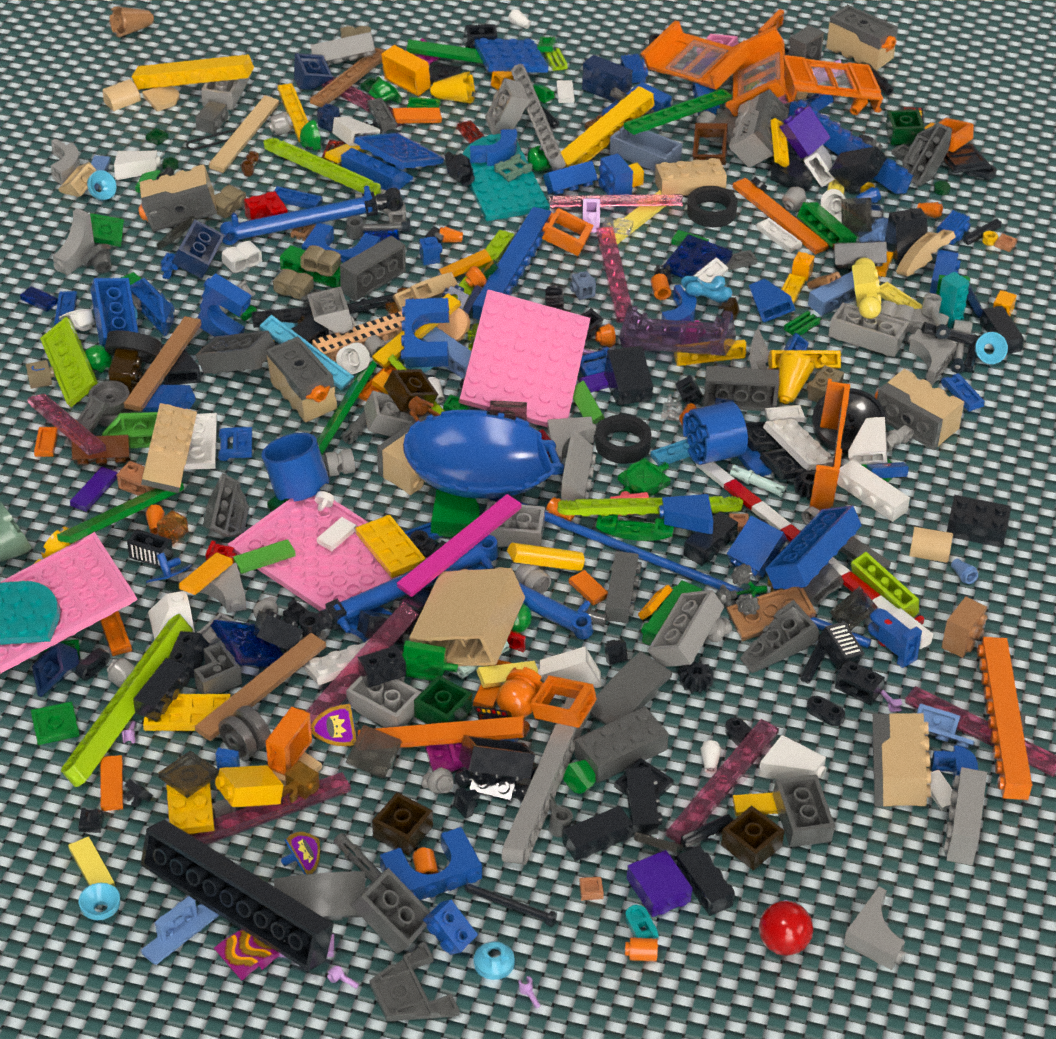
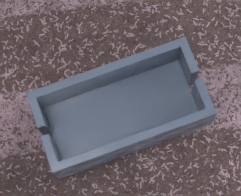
M621 127L620 131L618 130L610 137V154H619L623 159L631 163H638L644 168L655 171L656 164L663 162L676 163L681 160L682 143L649 130L632 135Z

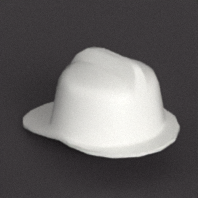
M837 189L826 191L821 198V206L844 224L850 215L847 199Z
M94 308L68 312L60 316L59 320L67 316L71 319L75 330L87 331L92 328V323L94 322L92 314Z
M356 342L341 348L337 353L336 362L350 374H355L368 367L370 356L367 348L362 343Z

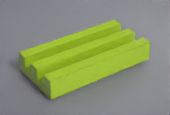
M556 48V51L553 50V52H544L553 71L568 69V64L559 48Z

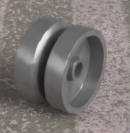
M104 381L93 386L89 391V400L94 395L109 404L98 422L99 425L109 426L120 413H132V410L124 407V402L130 393L127 386L123 383Z
M247 705L234 711L233 716H227L218 725L220 736L229 750L239 751V758L241 760H247L257 750L263 749L266 746L267 738L271 734L260 714Z

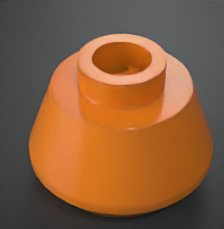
M471 266L466 273L467 278L465 279L470 288L476 285L480 287L485 286L487 280L477 266Z
M608 323L600 327L598 332L595 333L596 342H599L600 345L610 348L615 345L616 335L613 325Z

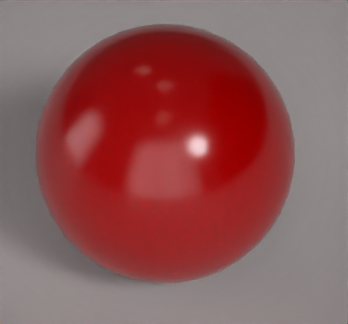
M792 901L776 902L770 905L760 918V938L770 951L778 955L791 956L800 953L808 946L813 936L811 916L798 903Z

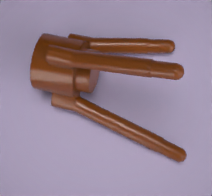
M418 396L414 397L408 405L411 410L409 415L416 422L420 421L417 415H424L426 412L434 416H440L441 414L428 407H434L433 403L425 401Z

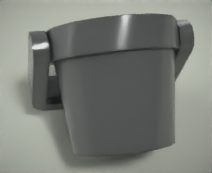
M108 244L94 246L81 259L84 266L93 265L97 273H107L112 268L111 247Z

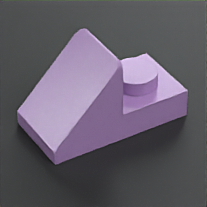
M583 198V220L594 225L591 232L599 233L600 199Z

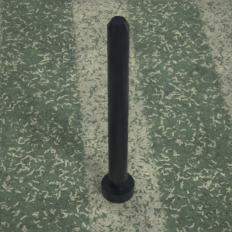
M466 884L464 890L470 894L546 921V925L549 927H553L556 922L557 912L551 910L547 913L472 884Z

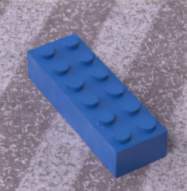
M853 505L822 509L765 568L774 589L803 588L810 584V581L819 574V571L829 563L828 561L833 556L838 554L840 548L846 545L847 541L862 526Z

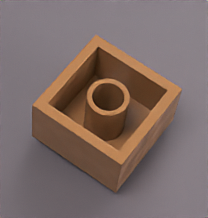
M965 596L947 620L941 648L962 658L967 652H971L976 640H980L985 630L982 628L988 617L985 615L987 606Z

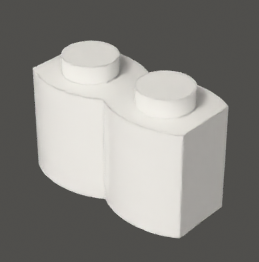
M245 241L237 247L225 249L222 252V262L233 273H237L247 267H253L261 263L262 251L251 241Z

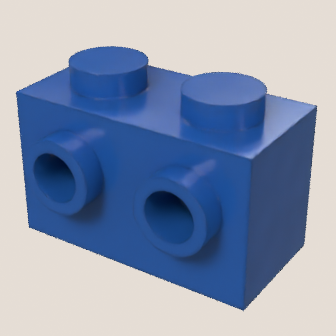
M451 899L440 902L423 919L429 932L436 936L442 949L449 953V955L462 952L478 936Z

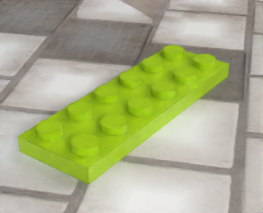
M66 316L44 334L40 340L51 367H53L65 401L70 407H73L98 382L73 323Z

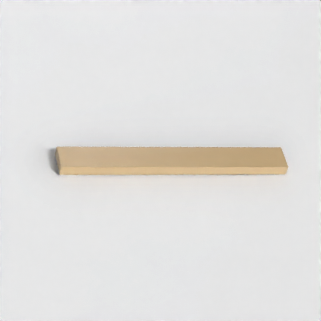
M264 95L211 160L209 168L224 173L279 105V100Z

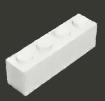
M852 459L840 468L837 484L893 522L908 511L910 497Z

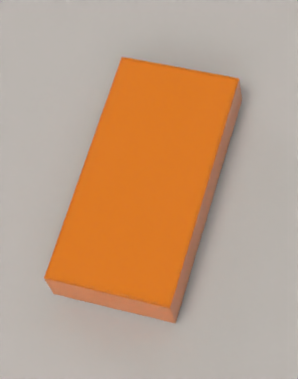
M39 427L34 449L35 457H54L58 427Z
M585 570L569 578V584L593 606L607 599L608 591Z

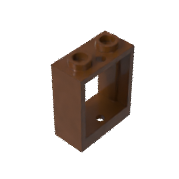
M695 123L693 160L715 158L719 159L722 165H726L728 123ZM700 137H723L722 155L699 154Z

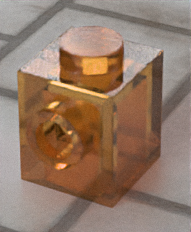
M171 510L157 522L158 535L171 539L172 545L175 544L188 532L187 518Z

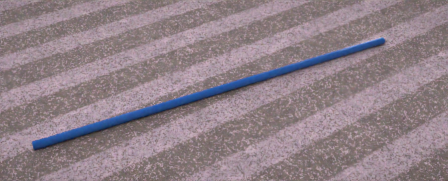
M500 497V498H487V499H490V500H492V501L498 502V501H499L500 499H502L503 497ZM519 501L521 505H528L526 503ZM545 511L546 522L616 550L639 554V559L720 590V586L723 584L729 591L745 590ZM816 617L810 618L817 625V628L822 631L825 626L833 625ZM852 632L860 646L867 649L870 647L872 639Z

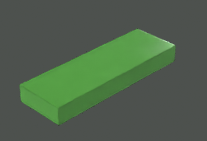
M584 380L575 385L573 400L582 416L592 417L593 424L605 419Z
M286 539L234 556L233 561L237 563L240 574L295 557L296 553L289 540Z

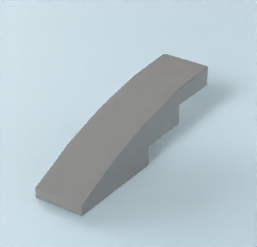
M758 329L755 331L751 343L750 365L751 369H767L765 363L768 362L769 351Z

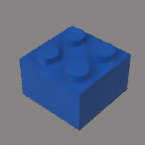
M619 154L601 158L599 165L600 179H598L600 188L606 192L607 196L614 203L632 198L633 170Z

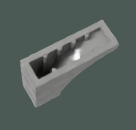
M79 208L73 211L72 227L67 240L59 251L53 255L55 269L65 275H69L83 265L81 259L94 247L90 214Z
M921 329L911 334L908 340V344H910L909 352L918 356L927 365L928 374L926 381L930 382L933 386L955 357L957 343L922 333Z
M592 417L547 420V435L551 440L555 441V449L561 463L568 452L572 430H576L589 443H593V437L596 435V424H593Z
M233 563L199 592L217 599L224 606L227 613L246 610L245 593L237 563ZM193 571L179 573V583Z
M878 887L847 929L844 945L892 970L896 963L901 964L906 952L903 951L905 941L897 937L885 923L881 908L884 905L887 890Z

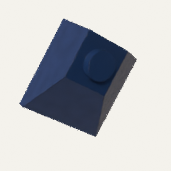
M295 53L294 79L299 89L313 90L333 78L323 55Z
M58 642L32 666L39 697L45 695L76 669L80 663L77 649Z

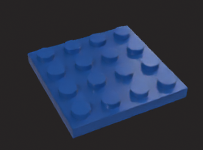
M481 38L474 42V46L488 72L511 71L514 66L522 64L527 72L548 73L549 67L537 49L534 40H503L500 38L488 40Z
M399 133L357 136L354 141L361 149L372 152V155L383 158V161L392 163L397 169L401 170L419 166H436V164H443L444 157Z

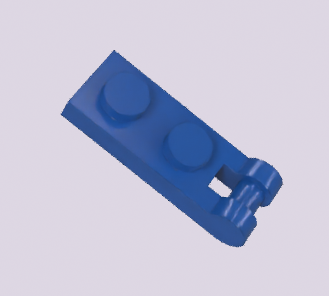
M959 373L952 375L950 378L944 377L941 379V384L944 388H947L955 397L964 401V407L968 412L984 407L985 401Z

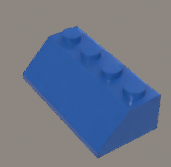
M350 148L341 155V166L373 180L374 183H379L382 190L390 188L400 190L413 180V176L356 149Z
M94 278L90 291L99 344L103 347L106 346L107 335L110 331L121 330L138 333L129 278Z

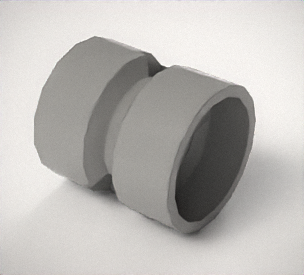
M351 449L340 450L339 454L335 451L324 453L325 466L329 477L340 475V472L344 474L355 472V462Z
M522 563L516 569L515 576L519 583L541 594L545 593L550 587V576L541 570L538 565Z

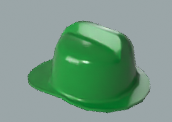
M376 77V82L369 90V94L374 99L382 98L384 102L392 100L401 103L402 97L397 89L380 77Z

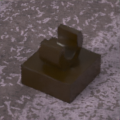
M729 297L727 302L720 303L718 307L719 309H724L720 315L727 317L728 322L735 321L740 312L736 297Z

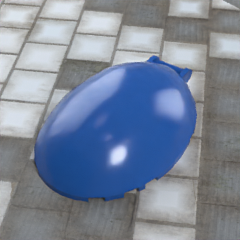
M451 410L441 412V415L433 417L431 414L427 416L426 420L422 422L418 420L414 423L408 433L405 434L403 442L405 457L410 467L422 480L440 491L467 498L487 499L500 498L507 494L509 496L517 495L536 487L551 475L564 473L565 468L556 452L554 440H542L541 432L530 427L528 421L518 417L515 420L505 418L503 413H498L495 416L488 415L487 411ZM547 452H549L553 463L550 462Z

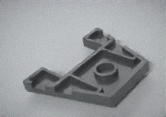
M422 942L415 951L405 954L403 959L397 964H391L369 980L372 992L386 1021L457 1017L460 1015V1010L452 994L429 1002L413 969L433 962V956L426 942Z

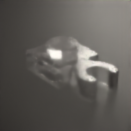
M605 217L602 229H612L613 233L630 235L634 221L626 218L613 220L612 218Z
M669 394L668 401L664 402L661 419L679 421L682 411V397L679 395L678 399H672V394Z

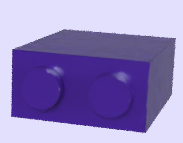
M810 106L797 108L794 111L795 114L783 120L784 123L780 126V129L800 159L810 156L831 138Z
M667 850L627 865L626 879L651 917L666 914L669 910L683 907L691 902L692 887Z

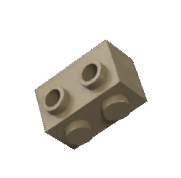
M824 365L820 371H817L814 380L808 383L807 399L818 402L826 394L828 378L832 379V382L843 383L844 372Z

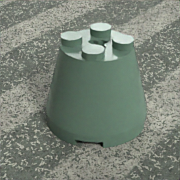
M0 501V562L28 553L32 547L13 517Z

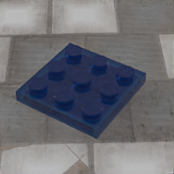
M688 234L664 264L663 269L670 265L672 269L671 274L681 278L693 276L716 257L726 265L733 256V251Z
M213 620L210 625L216 636L220 638L225 648L240 665L269 667L284 655L277 645L253 635L255 624Z

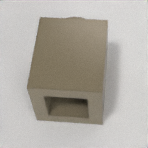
M47 360L26 364L31 389L52 385L51 378L54 377L53 367H49Z

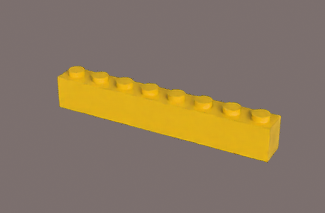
M247 54L138 66L131 77L137 89L245 79L249 78L254 66L250 55Z
M639 86L615 107L610 109L608 113L561 151L566 163L564 168L589 162L610 144V137L618 130L620 131L625 122L642 117L654 106V94Z

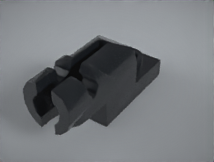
M448 151L444 155L448 175L459 183L461 182L464 186L471 184L475 176L470 159L461 153L453 155Z

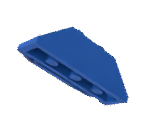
M145 278L131 284V293L140 299L141 312L163 336H167L174 321L173 312L175 309L173 304L168 302L163 293H160Z

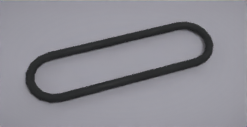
M227 130L224 132L190 140L186 143V148H188L189 150H198L201 148L227 142L229 139L199 146L196 148H191L188 146V144L192 142L211 138L229 132H235V130Z

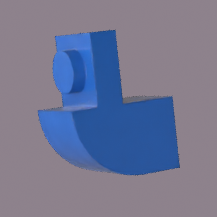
M954 745L953 752H933L932 771L953 772V779H955V775H960L961 767L978 770L975 755L964 747Z

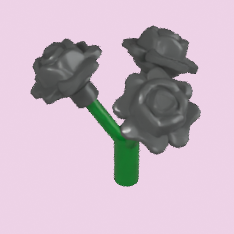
M742 564L735 567L731 574L734 584L742 585L745 583L750 586V589L737 592L735 590L729 591L723 584L720 586V590L716 592V596L724 604L725 608L730 606L731 599L739 596V599L736 601L738 611L743 612L745 616L749 614L755 615L760 608L758 598L755 595L768 591L766 585L755 586L751 582L750 577L753 575L750 565Z

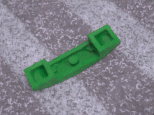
M609 514L608 516L598 515L596 528L604 533L635 541L666 539L672 537L674 531L673 526L664 525V520L656 518L655 524L618 520V514Z

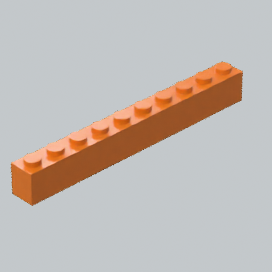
M983 637L981 645H978L977 656L981 657L979 669L983 671L982 685H985L986 713L990 715L988 727L992 729L993 758L997 760L995 772L999 774L998 789L1001 790L1003 799L1028 800L1032 781L1007 638Z

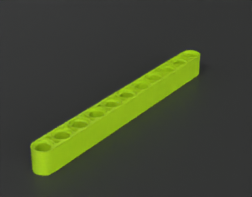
M181 614L173 616L166 623L134 667V670L126 678L62 766V774L74 787L82 785L89 778L135 713L134 697L165 658H169L180 631L193 632V628Z

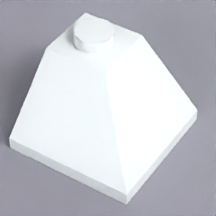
M186 591L166 594L148 611L154 640L166 623L177 614H181L193 628V632H195Z

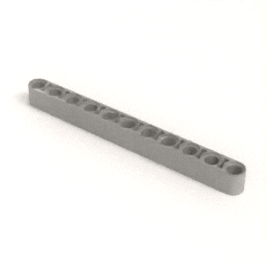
M518 64L512 68L511 73L515 81L522 83L529 99L526 109L546 158L553 171L563 169L566 165L531 79L524 65Z
M567 697L563 708L570 709L575 699ZM591 710L579 728L556 723L502 849L503 862L527 864L549 812L551 796L555 798L575 750V739L580 737Z

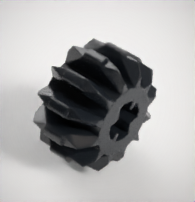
M561 285L547 286L545 289L546 306L564 310L563 287Z
M804 469L803 472H798L793 484L795 493L800 494V497H807V500L811 497L815 472L812 469L811 471Z
M702 660L699 663L693 661L691 665H684L680 670L679 682L684 687V691L690 690L691 694L693 692L701 694L702 691L708 692L709 687L713 685V669H710L709 664L703 665Z

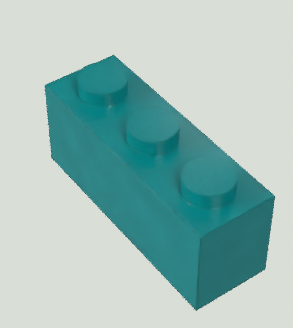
M952 272L942 278L939 294L942 298L939 313L949 317L947 326L949 329L954 327L955 320H964V310L969 293L970 281L956 272Z

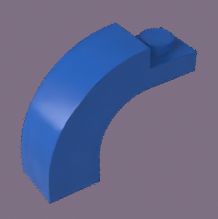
M517 129L501 130L500 140L495 144L470 146L471 163L487 162V166H494L501 161L504 162L511 159L517 151Z
M680 284L675 285L673 290V300L678 308L662 312L661 327L667 336L683 332V329L695 320L696 297L686 293Z

